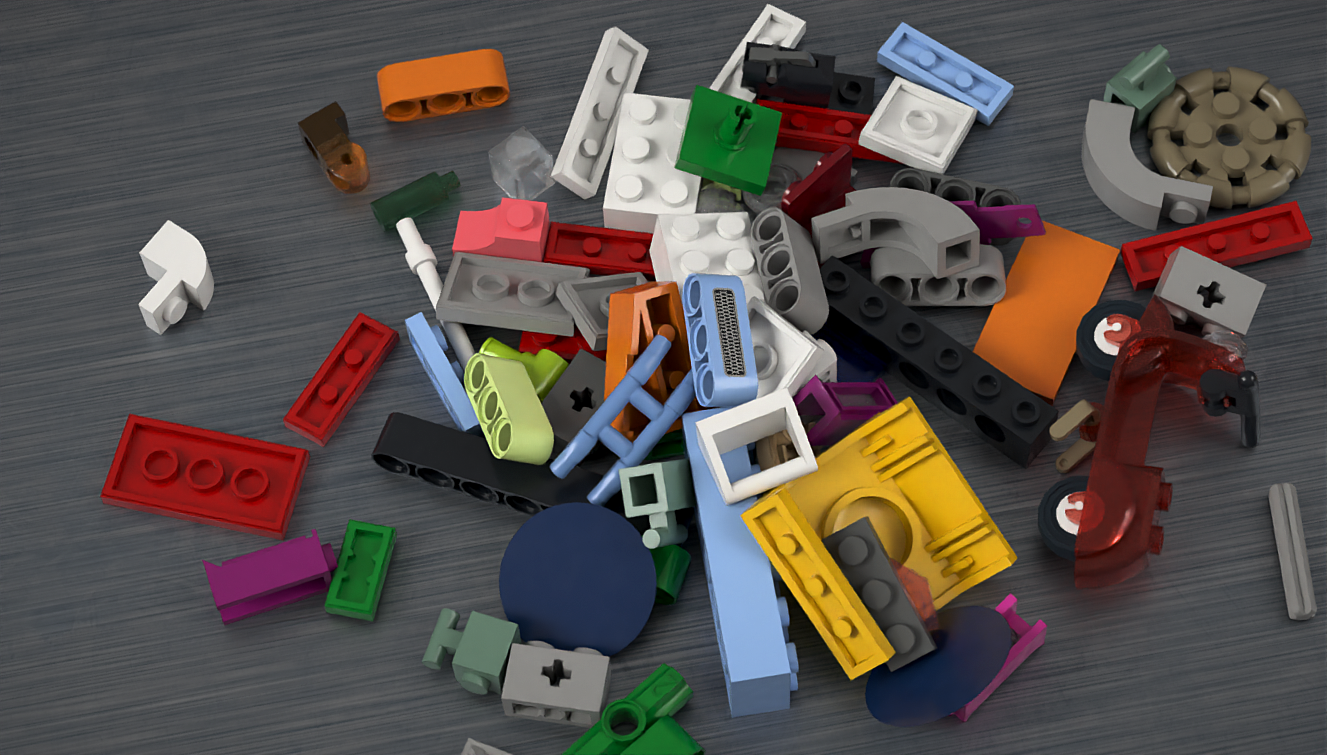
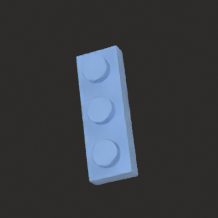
M904 22L898 26L877 53L878 63L912 83L977 109L976 120L987 126L990 125L1013 95L1014 85Z
M422 312L405 319L409 341L457 429L485 438L470 399L464 390V372L457 361L449 363L444 354V351L448 350V346L438 325L429 327Z

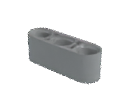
M777 207L767 208L757 215L750 230L766 304L801 332L805 330L810 335L814 334L827 321L829 305L811 235L808 230Z
M979 244V266L940 279L934 276L918 256L908 251L893 247H880L871 255V282L905 306H987L999 302L1006 292L1003 255L997 248L991 245Z

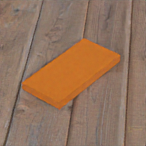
M1042 220L1046 230L1045 235L1025 237L1005 280V295L999 302L994 304L973 352L1053 406L1077 352V328L1083 316L1094 306L1098 305L1119 258L1120 249Z

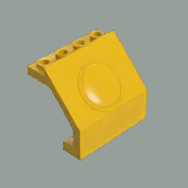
M910 396L882 413L878 412L817 455L815 460L818 471L768 490L740 515L850 680L888 661L895 653V650L827 551L822 539L868 516L923 621L962 592L1011 566L1018 558Z

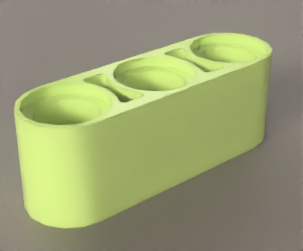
M479 353L472 355L465 368L464 386L493 455L500 459L535 465L546 463L552 453L554 434L523 363Z

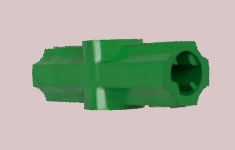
M663 663L624 699L615 700L608 704L603 711L601 720L561 755H620L659 719L666 715L673 716L693 698V690L673 667ZM620 722H631L637 726L636 730L630 735H617L612 731L615 725Z

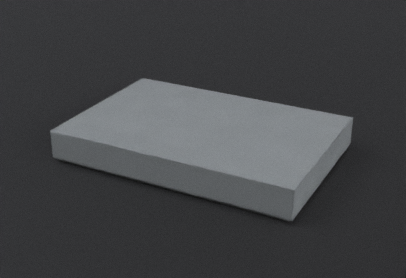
M455 252L436 305V320L574 337L576 324L573 315L569 310L566 311L556 296L558 282L590 278V269Z

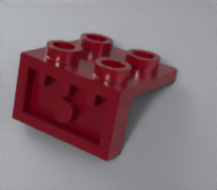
M843 144L834 153L827 152L816 163L811 174L802 182L800 180L794 181L782 195V211L808 230L811 238V218L846 207L845 194L857 191L851 186L853 149L847 144ZM817 260L820 269L824 265V263L820 264Z

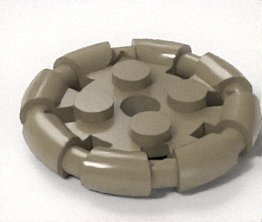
M1227 67L1226 71L1212 72L1211 68L1201 69L1178 79L1174 91L1169 96H1165L1152 110L1147 130L1148 138L1153 141L1150 154L1162 176L1213 186L1209 206L1223 209H1231L1232 205L1247 204L1248 208L1260 206L1273 201L1290 189L1289 183L1292 179H1299L1304 172L1311 152V136L1306 134L1305 128L1308 126L1306 114L1299 102L1286 88L1279 90L1269 83L1271 78L1261 73L1239 67ZM1227 89V92H1221L1214 97L1213 90ZM1258 98L1269 104L1264 112L1254 105ZM1182 105L1192 110L1189 116L1181 111L1180 107ZM1222 133L1233 134L1240 140V144L1225 146L1218 141L1217 136ZM1287 133L1288 138L1275 140V134ZM1171 140H1183L1184 146H1177ZM1269 163L1271 166H1273V167L1276 168L1277 170H1276V171H1275V170H1268V171H1267V170L1264 169V168H1265V167L1267 166V164ZM1194 168L1201 176L1197 177L1190 171ZM1243 177V186L1232 187L1230 181H1228V178Z

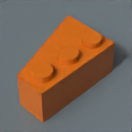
M653 281L610 293L604 401L625 377L628 370L646 350L656 335H662L667 338L672 346L651 377L641 386L645 391L664 405V402L692 368L684 311L677 281ZM695 397L683 413L707 410V408L700 405L697 397ZM628 402L610 425L633 443L651 420ZM682 415L677 418L666 433L682 429Z

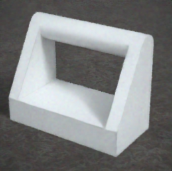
M787 387L696 422L698 445L726 506L818 471L814 454ZM787 429L800 457L730 483L720 457L721 454Z

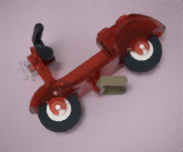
M1157 295L1152 297L1147 308L1128 300H1109L1094 306L1083 316L1076 331V349L1082 364L1095 377L1109 381L1105 403L1103 406L1100 403L1088 402L1086 399H1083L1050 427L1049 431L1050 437L1054 441H1062L1079 427L1080 439L1056 459V469L1060 473H1068L1094 451L1090 475L1071 476L1056 482L1044 494L1038 507V528L1046 546L1059 557L1075 562L1074 580L1076 590L1101 589L1118 585L1148 568L1152 555L1160 556L1162 553L1165 529L1164 526H1158L1161 511L1169 512L1173 483L1165 482L1164 468L1145 465L1162 383L1176 384L1197 390L1198 402L1202 404L1204 412L1210 416L1218 417L1227 412L1241 415V440L1243 445L1251 449L1260 443L1259 384L1257 375L1251 370H1246L1243 361L1246 359L1248 352L1247 344L1236 333L1228 330H1217L1203 338L1176 331L1168 307Z

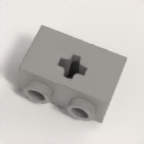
M1180 246L1170 254L1149 304L1159 308V315L1177 324H1185L1186 321L1203 328L1201 333L1208 339L1227 344L1228 341L1235 342L1246 335L1266 284ZM1203 290L1209 292L1207 300L1213 303L1207 308L1202 305L1204 297L1199 294Z
M528 641L525 645L512 643L501 697L505 716L592 728L601 720L603 711L606 708L612 676L610 657L603 656L602 653L591 648H576L572 652L554 649L552 645L542 641ZM557 677L565 678L561 679L559 686H551L552 684H555Z

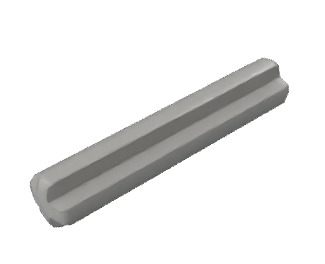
M1277 483L1271 486L1268 497L1288 614L1292 620H1308L1315 616L1317 606L1296 487L1292 483Z

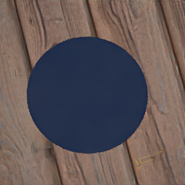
M580 502L564 503L537 513L514 534L501 562L499 573L501 603L508 621L518 624L520 637L525 643L528 641H542L552 645L554 649L572 652L576 648H591L599 651L603 656L610 657L628 646L642 631L650 617L656 597L657 580L655 565L649 548L643 543V537L625 518L608 508L595 504Z
M983 606L956 607L928 617L924 620V623L937 648L892 672L886 662L873 668L865 691V700L869 712L874 718L886 725L913 727L937 721L964 707L983 692L994 680L1007 659L1011 646V630L1007 620L996 610Z

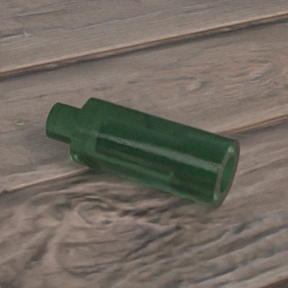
M453 170L440 177L434 171L370 202V207L380 228L386 232L396 227V224L404 218H414L449 201L448 192L461 187V184Z

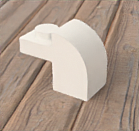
M168 220L139 252L148 276L158 282L138 305L147 327L160 335L170 324L177 323L183 317L189 302L205 310L214 292L213 275L202 245L192 234Z

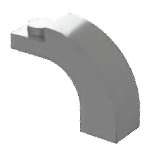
M1090 99L1082 138L1081 158L1086 178L1098 198L1123 219L1156 231L1159 216L1171 218L1175 222L1182 224H1204L1213 186L1162 176L1146 168L1137 159L1130 144V129L1135 107Z
M898 187L857 190L845 194L846 207L811 218L812 242L816 258L820 264L825 263L832 255L838 259L869 248L893 247L918 256L937 279L979 266L980 229L959 207L948 200L928 192Z

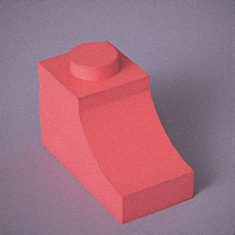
M502 197L501 204L492 209L482 211L460 210L452 248L453 257L455 252L543 262L550 228L547 202Z

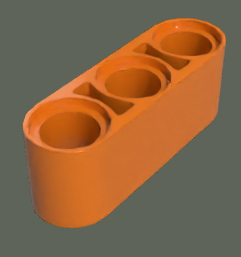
M479 49L394 63L385 66L377 74L382 113L387 120L393 122H406L492 108L505 103L510 96L504 57L501 52L494 49Z

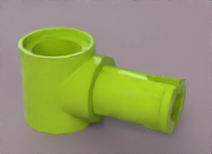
M489 337L479 351V354L522 362L541 403L569 366L561 356L550 350L541 349L536 355L531 352L521 353L493 337Z

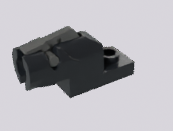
M747 42L740 88L748 89L751 93L783 98V103L872 115L875 78L834 72L835 56L802 52L776 44Z

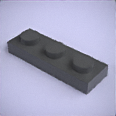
M868 516L822 539L827 551L895 650L893 656L886 661L891 672L937 648Z

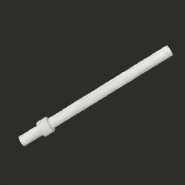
M404 218L396 224V228L408 251L405 258L412 273L419 275L436 311V305L443 288V283L435 268L437 259L430 245L424 244L413 219ZM440 320L465 373L469 359L472 355L476 354L462 323Z

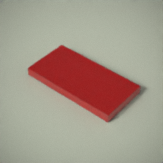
M129 414L100 498L103 504L284 541L310 460V454L307 449Z

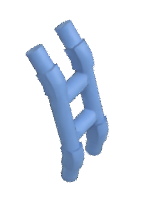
M662 335L654 337L621 382L550 465L551 471L559 478L564 479L597 443V440L619 456L620 459L616 461L612 468L603 476V479L588 494L587 498L591 504L603 507L614 494H617L621 489L618 469L639 466L696 397L692 368L664 402V405L641 387L651 377L672 346L670 341ZM628 402L651 420L633 443L610 425Z

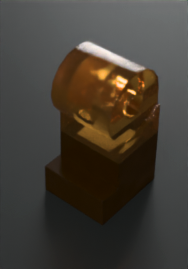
M337 101L298 122L302 143L338 191L345 194H354L367 187L370 181L367 155L360 145L349 141L347 135L350 133L346 115Z

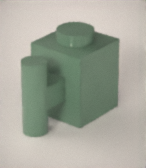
M1160 44L1148 53L1145 51L1140 53L1106 84L1103 101L1135 107L1130 129L1133 133L1139 131L1149 122L1152 110L1165 96H1169L1175 89L1177 77L1173 75L1170 68L1165 64L1170 58V54Z
M689 458L618 469L626 518L649 515L651 529L646 530L643 534L644 545L647 548L654 549L683 543L688 537V531L684 525L677 524L675 510L696 506Z
M442 609L422 664L431 669L439 670L445 655H453L452 666L455 678L463 688L476 694L484 695L491 691L502 695L512 643H522L518 624L471 611L464 632L455 630L460 614L451 609Z

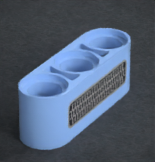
M689 274L683 285L682 304L695 393L699 404L704 407L734 408L755 400L758 393V376L742 280L736 275Z

